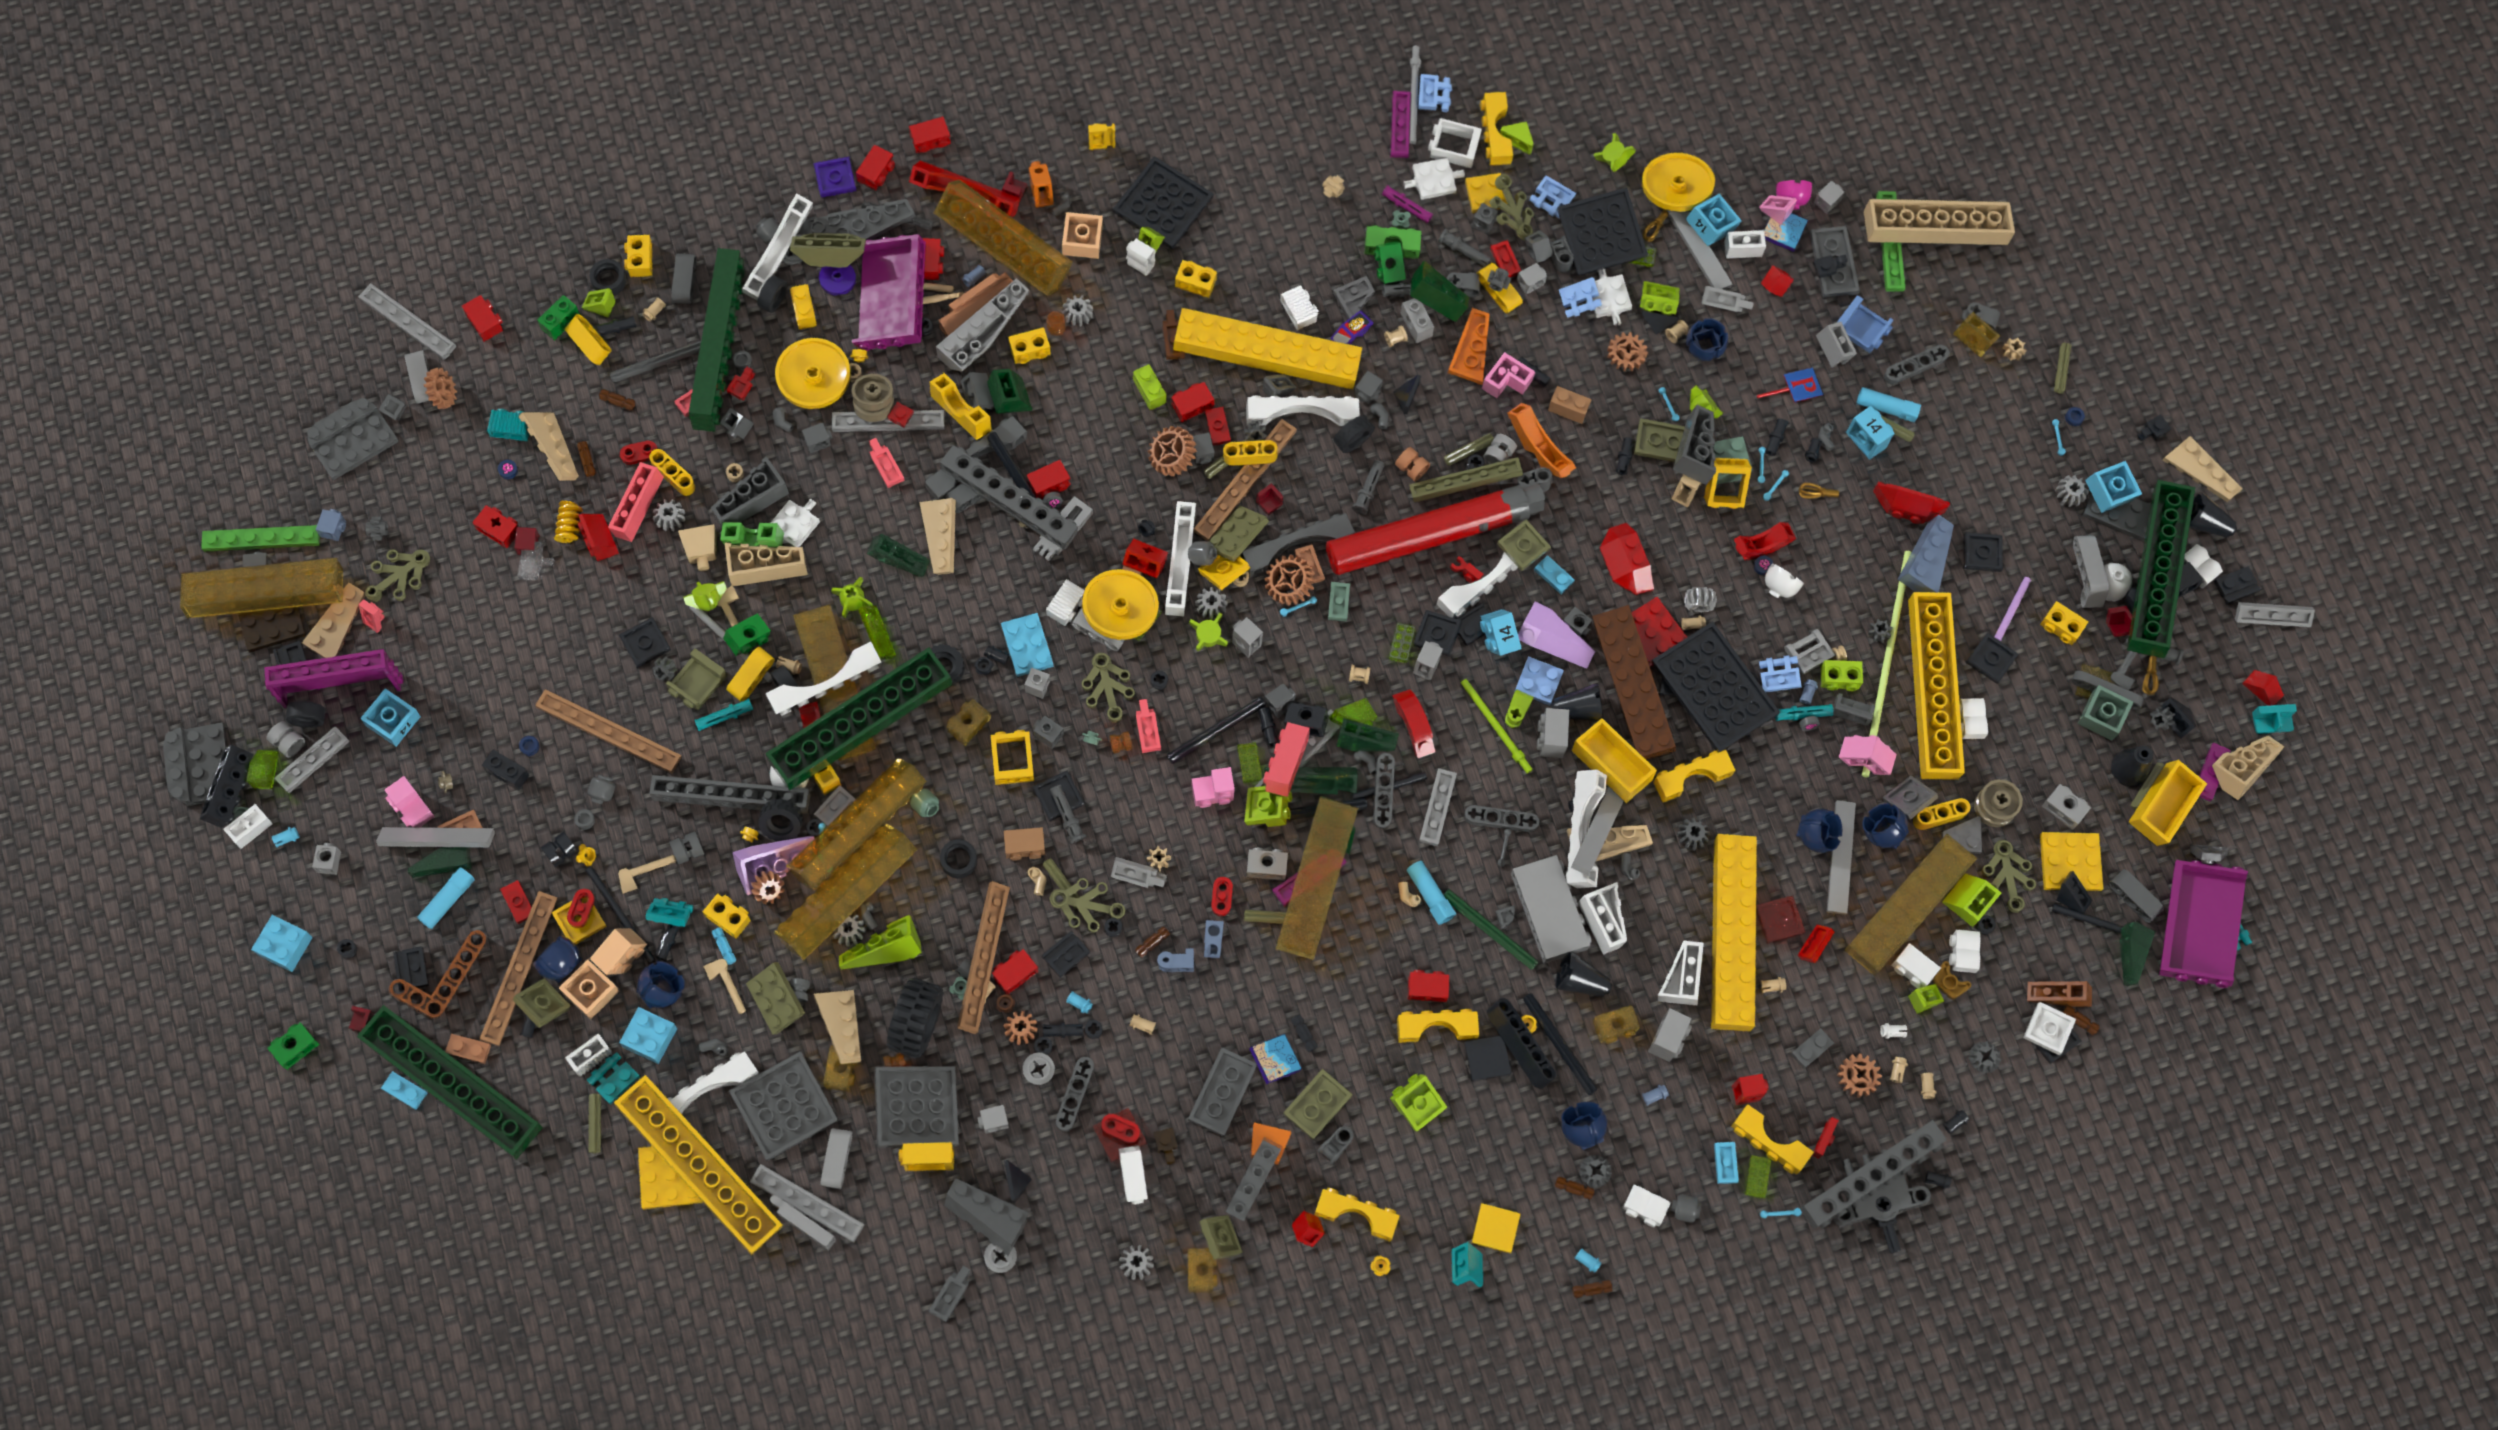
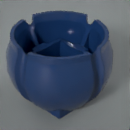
M1705 318L1702 322L1700 320L1691 326L1686 336V344L1690 354L1697 358L1698 361H1711L1712 358L1717 359L1723 355L1728 346V333H1725V326L1711 318ZM1709 338L1713 348L1702 350L1698 341Z
M1890 803L1880 804L1868 812L1869 817H1864L1862 824L1867 839L1876 846L1897 849L1909 833L1907 817L1896 805L1892 806Z
M1827 809L1812 810L1806 815H1802L1797 837L1801 839L1806 847L1814 852L1826 853L1833 851L1841 842L1838 837L1842 836L1843 831L1841 819L1838 814H1834V811Z
M560 935L557 941L553 942L533 962V965L541 976L559 983L578 965L582 958L579 956L575 943L571 939Z
M663 961L652 963L639 976L636 992L650 1009L672 1005L682 995L685 987L684 978L682 975H677L678 969Z
M1580 1102L1577 1103L1576 1108L1570 1106L1563 1112L1561 1127L1568 1141L1585 1150L1604 1141L1603 1137L1607 1130V1118L1598 1104Z

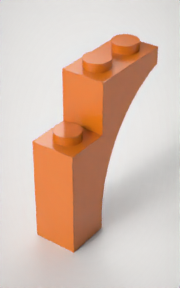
M1521 403L1509 411L1507 414L1524 449L1535 454L1540 467L1548 468L1552 475L1560 478L1570 475L1571 471L1576 468L1573 461L1566 457L1551 441L1540 425L1531 406Z

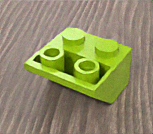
M1965 873L1942 903L1973 927L2000 896L2001 892L1988 881Z

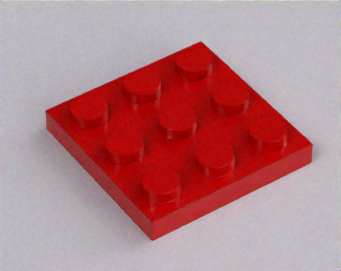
M1658 597L1631 612L1650 668L1653 667L1651 661L1687 638Z

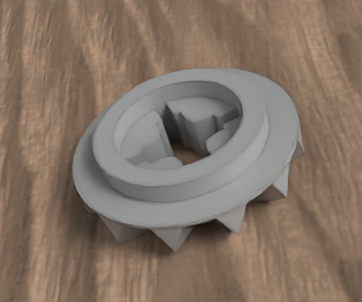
M1034 1053L1024 1061L1023 1074L1032 1084H1045L1054 1075V1063L1047 1054ZM1036 1063L1039 1065L1046 1064L1042 1069L1044 1076L1040 1072L1032 1073L1036 1068Z
M990 1243L984 1253V1260L988 1268L996 1273L1007 1272L1013 1268L1017 1260L1015 1248L1013 1247L1009 1256L1004 1255L1007 1262L1002 1260L996 1262L997 1256L994 1251L1001 1254L1003 1249Z

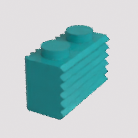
M505 409L491 410L487 429L489 436L528 441L529 432L527 429L529 427L525 421L522 422L519 418L523 411L513 413Z

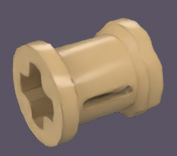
M1678 320L1675 326L1665 330V334L1672 343H1676L1681 336L1687 335L1689 327L1683 320Z
M1402 325L1394 331L1384 333L1385 340L1390 348L1398 342L1408 341L1407 333Z
M1352 665L1349 681H1361L1368 685L1370 667L1364 669Z

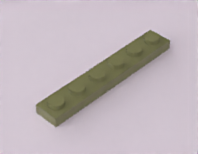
M1517 457L1409 484L1415 503L1523 476V472Z

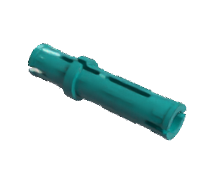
M747 699L735 705L729 704L727 708L694 721L698 730L701 731L730 718L736 719L738 715L753 710L750 700Z
M1832 704L1798 708L1797 706H1792L1787 709H1778L1780 714L1775 717V720L1792 719L1793 721H1798V719L1809 716H1833L1834 711Z

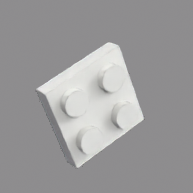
M2039 1002L2023 1038L2061 1055L2076 1019Z

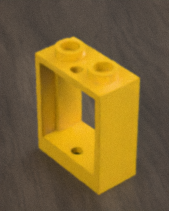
M1716 458L1714 461L1716 473L1705 488L1704 499L1707 506L1712 508H1744L1752 469L1748 459ZM1718 473L1742 474L1738 496L1714 495Z
M1016 730L1014 733L997 732L995 735H991L995 785L1034 781L1029 731ZM1025 741L1028 769L999 771L996 743Z
M952 1142L903 1144V1149L899 1150L900 1165L904 1166L905 1171L954 1170Z

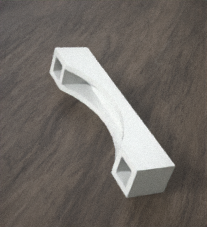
M796 193L774 237L743 287L744 294L758 301L763 285L768 278L774 276L790 248L792 237L798 234L810 213L813 202Z
M1252 396L1248 397L1246 404L1247 425L1248 423L1255 424L1256 421L1259 422V425H1267L1280 416L1304 412L1323 416L1338 426H1344L1359 416V398L1350 396L1344 398H1335L1333 396L1317 398L1315 396L1299 398L1297 396H1290L1288 398Z
M1177 501L1165 615L1184 616L1190 566L1188 549L1192 545L1196 503Z
M1504 552L1500 562L1490 574L1471 584L1450 587L1438 598L1437 605L1448 617L1459 618L1467 611L1466 608L1468 606H1474L1480 600L1479 597L1482 594H1488L1494 588L1493 585L1496 582L1501 583L1507 577V573L1510 570L1515 571L1518 567Z
M869 642L853 650L844 667L829 680L807 687L782 685L767 692L765 695L775 715L780 713L783 716L792 711L791 707L795 705L801 707L809 703L808 699L813 696L818 699L826 695L825 690L831 687L833 690L844 686L843 681L850 679L852 682L862 677L860 673L866 670L870 673L878 669V664L881 663V660L872 642Z
M1599 770L1577 771L1575 779L1576 788L1575 797L1573 798V816L1571 818L1572 831L1570 834V852L1568 854L1569 863L1566 873L1567 883L1575 888L1597 887L1598 867L1596 864H1594L1589 876L1571 868L1589 830L1593 812L1605 795L1607 775Z
M745 1051L743 1053L738 1052L726 1064L722 1063L713 1069L714 1072L708 1076L703 1075L699 1077L694 1085L682 1088L678 1092L679 1095L667 1099L682 1114L689 1104L700 1095L719 1087L738 1086L759 1073Z

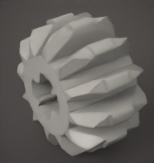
M1074 295L1073 300L1068 298L1067 303L1063 304L1064 310L1062 315L1066 317L1065 321L1067 323L1072 321L1073 327L1076 323H1079L1080 327L1082 322L1088 324L1089 318L1093 317V306L1090 305L1089 299L1084 300L1083 295L1080 298Z
M2068 475L2059 481L2056 492H2058L2057 498L2063 499L2062 504L2068 502L2069 507L2073 504L2077 507L2086 500L2089 490L2086 489L2087 483H2082L2083 478L2078 480L2076 475H2073L2072 478Z
M664 499L663 505L657 503L658 509H653L655 515L653 520L657 522V527H663L664 531L671 528L673 532L675 526L681 528L680 522H685V517L683 516L685 515V510L682 509V505L680 503L675 504L673 499L670 503Z
M1210 587L1209 592L1204 588L1203 594H1198V600L1195 601V605L1198 606L1197 612H1203V618L1210 615V620L1213 619V615L1217 617L1219 613H1225V607L1228 605V602L1225 600L1226 595L1220 594V589L1214 592L1213 587Z
M1707 587L1688 589L1684 597L1685 607L1689 611L1702 613L1714 610L1717 602L1716 592L1711 588L1707 589Z
M848 913L847 918H844V915L841 914V921L835 919L834 923L837 926L831 928L835 932L833 938L839 939L838 943L840 945L844 941L847 947L850 946L851 941H853L854 945H857L856 939H863L860 933L866 932V929L862 927L864 921L859 920L858 915L852 918L851 913ZM849 926H851L852 931L849 932L848 930V933H846L845 928L848 927L849 929Z
M1133 1245L1130 1246L1131 1253L1124 1250L1123 1254L1126 1257H1120V1262L1125 1263L1120 1266V1269H1127L1124 1273L1126 1277L1132 1273V1280H1135L1136 1274H1139V1278L1142 1280V1272L1149 1276L1150 1271L1147 1268L1154 1267V1264L1149 1262L1153 1260V1255L1146 1256L1149 1253V1249H1145L1142 1253L1141 1245L1138 1246V1251H1135ZM1138 1258V1261H1142L1139 1267H1135V1264L1134 1266L1132 1265L1133 1259Z

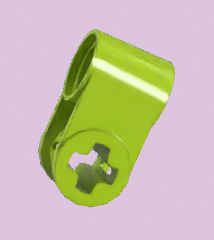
M1516 689L1505 717L1507 726L1517 728L1521 725L1534 696Z

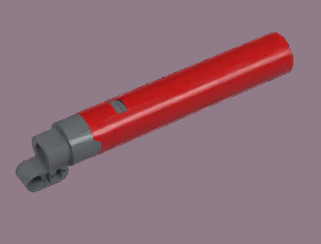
M1544 467L1524 472L1523 476L1518 477L1517 486L1327 541L1326 552L1330 566L1335 574L1340 575L1527 520L1530 514L1544 510L1545 497L1543 492L1551 487L1552 472Z

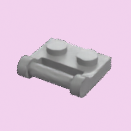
M1818 629L1794 644L1784 646L1787 655L1790 657L1797 656L1798 663L1795 665L1797 668L1799 667L1802 675L1822 665L1824 660H1831L1835 657L1834 652ZM1813 641L1818 643L1800 654L1796 651Z

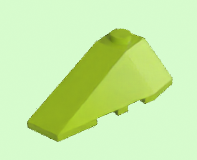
M907 915L886 926L887 930L879 935L874 933L867 943H859L839 956L840 969L900 962L917 957L921 954V942L911 916Z

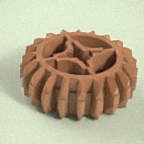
M1170 426L1169 429L1163 427V433L1157 431L1158 436L1152 437L1154 442L1149 443L1152 449L1148 450V453L1151 455L1148 459L1152 462L1151 465L1157 472L1165 476H1175V474L1181 475L1182 470L1187 471V465L1193 466L1190 461L1191 459H1196L1193 453L1197 452L1196 448H1194L1196 442L1193 441V436L1187 430Z
M1289 555L1288 559L1282 556L1281 562L1275 559L1277 564L1275 566L1270 564L1272 570L1266 571L1269 577L1264 578L1268 583L1265 585V588L1269 590L1268 594L1273 596L1274 601L1279 600V603L1282 605L1286 602L1290 606L1292 601L1295 605H1298V599L1302 602L1305 601L1303 596H1310L1308 590H1314V587L1310 585L1315 583V579L1312 578L1315 573L1310 571L1312 566L1307 564L1305 559L1301 560L1300 556H1296L1295 559L1293 555ZM1290 567L1300 568L1297 571H1287V568ZM1281 573V579L1277 582V579ZM1287 575L1291 578L1293 586L1289 583ZM1303 579L1302 584L1299 587V581ZM1287 589H1292L1294 591L1292 593L1287 594L1281 593L1282 590L1286 591Z

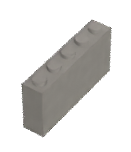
M1557 855L1514 868L1511 872L1514 885L1544 964L1564 958L1569 952L1576 954L1586 951L1591 943L1590 934L1585 932L1583 927L1585 925L1582 914L1578 913L1576 908L1578 907L1577 899L1571 895V885L1567 883V879L1564 876L1563 862L1558 860Z

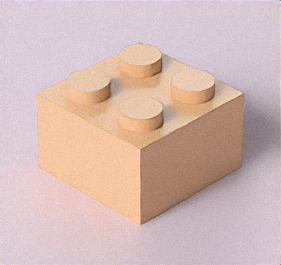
M1066 212L1062 255L1099 259L1103 216Z
M631 928L614 929L590 960L606 975L625 974L632 967L631 963L635 958H639L644 953L647 943Z
M588 959L559 987L561 992L590 1020L619 992L616 985Z

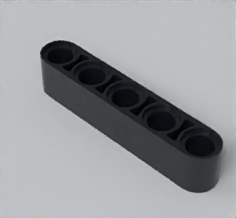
M1506 998L1497 1000L1487 1009L1489 1019L1533 1086L1543 1089L1556 1078L1555 1069L1511 1002Z

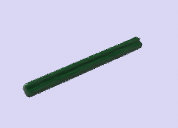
M1448 889L1444 893V897L1448 899L1455 909L1529 969L1533 970L1537 966V959L1453 891Z

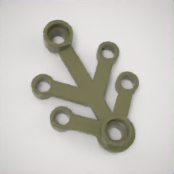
M1501 174L1496 178L1495 186L1502 190L1508 205L1498 196L1490 200V205L1494 209L1501 208L1514 218L1515 221L1503 212L1497 216V221L1500 225L1507 224L1516 230L1517 236L1525 241V237L1533 234L1530 221L1534 216V212L1529 207L1522 211L1524 201L1527 199L1523 191L1515 194V204L1508 188L1512 184L1511 178L1507 174Z
M394 549L387 552V558L390 562H408L404 566L385 565L380 561L372 562L371 569L374 573L384 572L393 574L378 585L369 586L365 590L367 599L370 602H378L382 598V591L398 581V586L394 590L393 596L397 601H403L406 598L405 589L408 573L413 569L414 576L409 580V585L414 590L420 589L422 586L421 576L423 568L428 566L430 562L428 552L417 550L413 554L398 553ZM391 554H396L394 558H390ZM423 556L422 560H417L418 557ZM376 565H380L379 569H374ZM414 581L419 582L416 586L412 585ZM372 590H376L375 594L370 595ZM398 593H403L401 597H397Z
M1098 653L1092 658L1093 669L1087 678L1082 680V689L1090 691L1093 688V681L1099 672L1102 679L1092 695L1087 697L1086 705L1090 709L1095 708L1098 704V698L1105 690L1109 706L1107 717L1111 722L1116 723L1122 719L1123 712L1116 705L1112 688L1122 693L1126 700H1132L1135 696V691L1133 688L1126 687L1110 678L1108 671L1118 675L1119 680L1125 683L1130 680V672L1112 664L1107 654ZM1103 660L1105 664L1099 665L1098 662ZM1122 674H1127L1128 677H1127V678H1122L1121 675H1122ZM1089 682L1091 685L1085 687L1084 683ZM1127 691H1131L1133 694L1131 696H1127L1125 693ZM1094 700L1095 703L1091 705L1088 703V701ZM1113 713H1117L1119 716L1117 718H1113L1111 715Z
M1999 840L1993 847L1995 855L1982 868L1981 872L1985 877L1992 876L1995 866L2000 860L2002 861L2003 868L1990 884L1999 890L2000 884L2004 879L2006 880L2010 898L2007 907L2011 912L2018 913L2024 908L2025 902L2017 895L2014 878L2023 884V888L2026 891H2032L2036 887V881L2021 873L2030 871L2032 863L2013 852V846L2009 841ZM2000 847H2003L2006 852H2001ZM2010 860L2019 865L2021 872L2011 866ZM2023 863L2028 865V869L2023 867ZM1985 868H1989L1991 873H1987ZM2027 882L2032 883V887H2028ZM2012 903H2016L2018 908H2014Z
M1080 878L1076 884L1067 890L1056 889L1051 893V905L1062 909L1069 920L1068 925L1073 929L1079 927L1081 921L1079 917L1074 916L1069 905L1077 907L1088 924V930L1092 933L1097 932L1100 925L1094 920L1088 909L1108 913L1112 918L1116 919L1122 918L1125 914V907L1121 903H1114L1112 906L1090 901L1099 894L1103 895L1107 892L1108 886L1104 882L1098 883L1094 889L1078 899L1070 896L1079 890L1087 889L1089 882L1085 878ZM1080 881H1084L1086 883V886L1084 888L1079 886ZM1103 885L1105 891L1100 892L1098 886ZM1056 896H1062L1063 901L1057 902ZM1118 908L1120 914L1115 915L1113 909ZM1072 919H1076L1078 921V924L1076 926H1073L1071 924ZM1091 923H1095L1097 925L1096 930H1092L1090 928Z

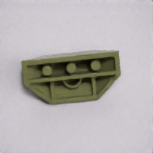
M809 233L793 236L790 251L809 266L848 267L864 253L866 239L853 234Z

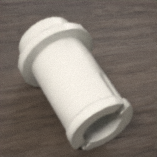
M1885 1023V1025H1881V1036L1889 1039V1037L1906 1038L1907 1032H1899V1030H1907V1026Z

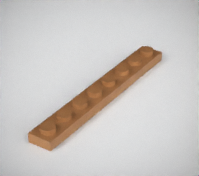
M1281 419L1265 440L1274 441L1277 444L1279 454L1296 433L1297 429ZM1271 450L1265 451L1268 454L1273 453ZM1270 464L1244 465L1196 525L1193 532L1209 541Z
M546 689L535 705L536 708L669 773L674 772L682 758L680 754Z
M994 881L990 882L957 1025L958 1029L972 1034L978 1033L1010 889V887Z
M538 891L481 1034V1041L500 1046L516 1006L513 998L522 991L551 918V912H553L557 903V897Z

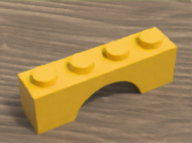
M1506 92L1484 93V98L1480 101V109L1484 111L1482 126L1486 128V132H1484V143L1488 145V148L1485 150L1486 159L1489 158L1490 165L1511 164L1513 158L1512 141L1502 136L1495 126L1500 119L1506 117L1508 109Z
M945 373L929 382L931 397L976 440L991 432L990 416L979 405L975 408L969 406L960 395L956 383Z
M1724 750L1719 753L1713 751L1706 758L1698 757L1688 765L1683 763L1676 766L1670 772L1664 770L1658 773L1653 783L1662 802L1664 803L1681 796L1684 780L1692 775H1704L1714 782L1732 776L1735 768L1727 751Z
M1462 1009L1460 1012L1442 1010L1441 1013L1422 1011L1421 1014H1413V1012L1408 1011L1402 1012L1397 1018L1398 1043L1418 1042L1424 1030L1436 1025L1450 1029L1457 1040L1477 1039L1479 1036L1477 1011L1472 1012V1009Z
M1747 1104L1731 1126L1738 1136L1750 1140V1144L1754 1148L1765 1151L1767 1157L1771 1160L1778 1161L1784 1165L1783 1168L1787 1172L1797 1175L1814 1152L1798 1140L1787 1145L1773 1142L1764 1131V1115Z
M1332 1188L1322 1190L1315 1216L1334 1221L1343 1213H1358L1369 1222L1373 1236L1391 1242L1400 1216L1396 1214L1395 1210L1377 1208V1204L1369 1201L1365 1203L1357 1201L1358 1198L1347 1194L1346 1197L1339 1195V1191Z

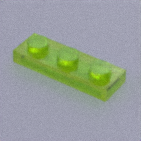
M877 606L860 607L858 611L879 658L893 659L896 653Z

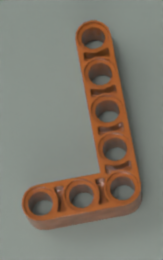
M475 930L468 935L432 995L425 993L402 979H396L390 984L389 994L428 1018L434 1019L439 1017L486 942L485 934L482 931ZM473 935L480 936L481 944L474 945L471 942V937ZM461 953H469L471 960L463 962L460 958ZM453 969L458 970L461 974L457 980L450 977V971ZM395 984H401L404 987L402 994H396L393 991ZM440 987H448L450 995L447 997L441 996L439 993ZM419 994L422 998L421 1003L413 1004L411 1002V995ZM437 1004L439 1006V1013L431 1014L428 1010L429 1005Z

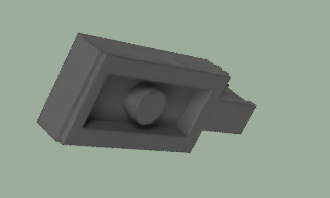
M963 1265L958 1274L954 1272L952 1276H949L929 1309L931 1314L947 1323L968 1288L970 1281L966 1279L971 1272L969 1268Z

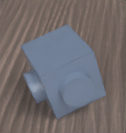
M323 509L316 532L322 538L339 541L341 533L345 531L346 520L341 512L330 509L328 511Z

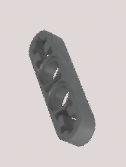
M1937 345L1887 368L1884 379L1889 384H1897L1942 364L1949 356V349L1944 345ZM1937 352L1943 353V357L1941 355L1936 356ZM1920 358H1927L1929 360V364H1922L1920 362ZM1909 364L1914 370L1908 372L1905 370L1904 365ZM1890 373H1892V374L1898 373V374L1896 375V377H1894V376H1891V377H1890Z
M2075 671L2072 683L2091 692L2100 685L2133 701L2131 709H2141L2144 701L2142 696L2087 672Z
M1390 753L1381 754L1376 761L1373 823L1378 828L1389 826L1392 820L1395 759ZM1385 757L1391 762V764L1387 765L1386 771L1390 770V773H1380V770H1384V763H1381V760ZM1381 776L1389 778L1390 783L1388 786H1382L1379 783ZM1380 795L1388 797L1389 802L1387 805L1379 804L1378 798ZM1377 808H1388V811H1384V818H1387V821L1383 825L1381 821L1377 820L1381 816V811H1377Z
M1477 805L1467 807L1464 813L1465 821L1472 825L1501 829L1508 828L1522 832H1534L1540 823L1538 816L1533 813ZM1471 811H1475L1476 815H1481L1482 812H1485L1483 821L1480 820L1482 816H1475V819H1472L1471 815L1468 814ZM1489 813L1496 814L1497 821L1490 822L1487 819V815ZM1507 816H1514L1517 822L1514 825L1508 824L1506 821ZM1520 817H1523L1522 821L1524 822H1522V825L1519 826ZM1529 819H1532V822L1535 823L1532 827H1529V824L1526 823Z
M1089 1057L1078 1059L1056 1118V1126L1061 1132L1070 1131L1076 1121L1094 1071V1063ZM1088 1062V1066L1091 1067L1085 1070L1084 1076H1088L1087 1079L1081 1076L1082 1067L1080 1064ZM1074 1081H1083V1089L1075 1090L1073 1088ZM1073 1098L1077 1101V1106L1074 1109H1069L1066 1106L1068 1099ZM1063 1110L1068 1113H1074V1116L1069 1114L1068 1122L1070 1125L1062 1127V1123L1059 1122L1065 1119L1066 1113H1062Z

